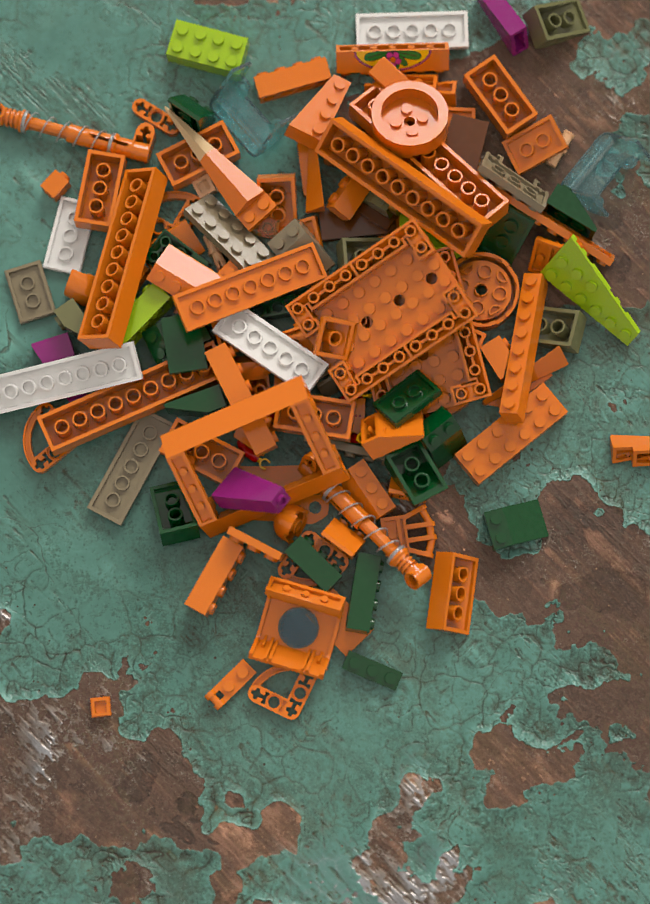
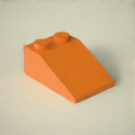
M296 173L262 174L257 176V185L278 206L275 211L260 223V235L278 234L294 218L298 220Z

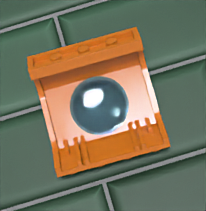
M271 576L265 589L267 598L259 628L248 658L323 680L328 670L341 624L346 597Z

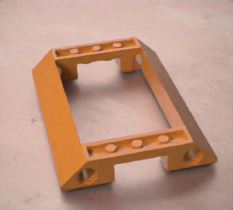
M302 375L160 436L166 460L199 527L210 538L228 531L230 526L235 528L269 513L227 509L218 514L216 504L212 496H207L193 467L195 461L187 450L288 406H291L321 470L282 486L290 497L286 505L350 480V476L335 444H331L318 417V408Z

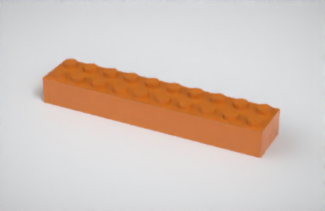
M375 83L349 104V117L373 139L374 135L371 127L372 105L377 95L384 89L378 83ZM413 120L404 122L406 126L414 125ZM444 142L427 155L423 156L421 154L412 156V158L400 157L492 222L491 226L508 213L509 200Z
M343 117L331 118L314 150L410 220L414 218L421 228L463 258L474 255L492 224L488 219Z
M156 167L127 169L124 172L77 338L90 349L122 348L168 178Z
M214 340L204 344L205 352L216 347ZM207 357V370L169 375L168 363L164 361L142 371L143 379L100 389L38 416L37 420L53 455L57 456L165 408L164 404L220 384Z

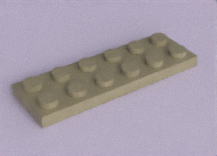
M211 193L184 209L183 215L240 270L275 256Z
M155 413L134 421L87 508L122 526L160 456L159 449L162 445L160 436L169 432L173 423Z

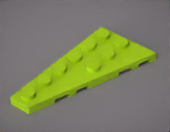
M573 234L540 273L558 290L628 346L641 330L629 313L624 311L620 305V300L610 291L611 287L596 265L590 262L586 256L587 252L579 246L576 241L577 238Z

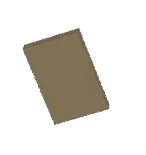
M41 260L4 271L21 325L55 315L54 310L56 308Z

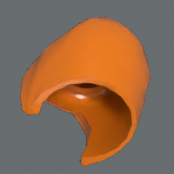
M72 269L64 295L69 299L73 298L77 304L86 307L95 275L84 274Z

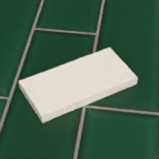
M61 196L43 269L70 274L72 269L79 272L82 271L92 230L77 228L74 223L78 199Z

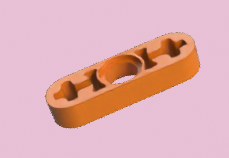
M137 99L133 102V112L140 119L152 124L153 127L170 137H175L180 133L177 127L176 130L172 129L169 131L168 125L164 124L166 118V122L172 126L174 124L166 112L145 99ZM144 105L145 110L149 112L148 117H146L147 113L145 111L140 110L138 112L137 106ZM153 114H161L162 119L159 122H153L151 120Z

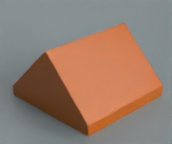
M321 316L313 354L347 360L355 322L331 316Z

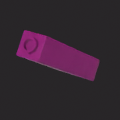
M477 0L512 56L529 48L527 27L507 0Z
M68 332L31 344L42 363L76 355ZM88 393L67 397V400L70 403L88 395Z
M237 467L232 469L211 495L221 508L278 514L290 500L282 486Z

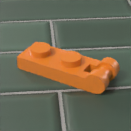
M242 659L204 697L208 701L210 700L218 711L257 672ZM219 690L224 695L221 700L215 695Z

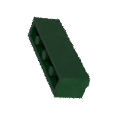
M358 552L356 556L345 631L368 635L370 630L374 629L375 619L372 618V613L376 611L378 604L375 594L379 592L381 581L378 580V574L382 573L384 565L379 555Z

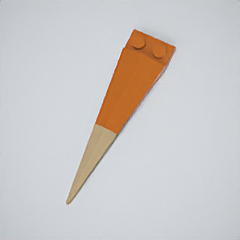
M165 107L166 112L235 216L251 232L275 211L278 206L262 188L168 107Z

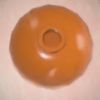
M290 504L286 505L279 514L274 513L273 527L276 535L289 544L293 543L294 540L292 539L294 536L299 537L308 522V518L305 515L306 513L309 514V511L299 505Z

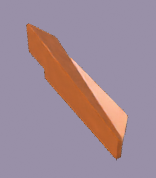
M403 74L410 81H418L432 86L443 96L447 107H456L457 81L438 82V75ZM378 82L365 83V91Z
M297 142L303 194L306 197V214L325 211L318 153Z
M557 346L534 363L529 393L553 376L551 373L568 365L560 346ZM504 385L492 393L493 396L485 398L482 401V405L500 408Z
M610 435L612 463L631 460L632 467L650 466V436Z

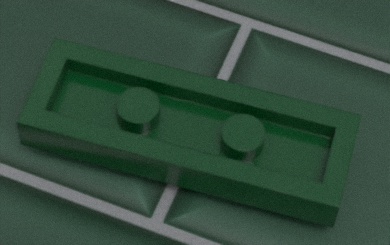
M348 650L341 667L396 691L403 674Z

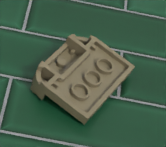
M487 151L478 163L477 171H479L480 175L485 179L494 181L501 190L510 192L514 199L525 202L532 211L542 213L546 207L549 193L538 187L541 183L536 179L530 183L502 164L504 157L499 154L494 157Z

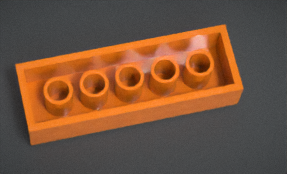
M543 382L529 394L524 423L505 422L501 416L455 453L453 458L478 487L566 416L568 411Z

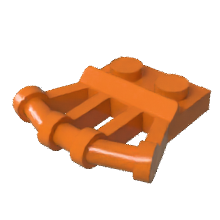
M537 236L527 271L540 273L564 244ZM578 243L579 246H580L581 248H583V244H582V243Z
M426 504L417 507L405 515L380 518L381 528L388 529L387 537L391 541L399 540L401 545L408 549V554H415L430 559L434 558L433 550L437 534L434 533L435 521L431 519L427 512ZM420 513L424 520L421 523L406 525V520ZM426 528L427 535L408 538L407 530ZM381 529V531L386 535V529ZM427 541L425 551L410 548L409 543ZM393 542L397 547H399V542Z

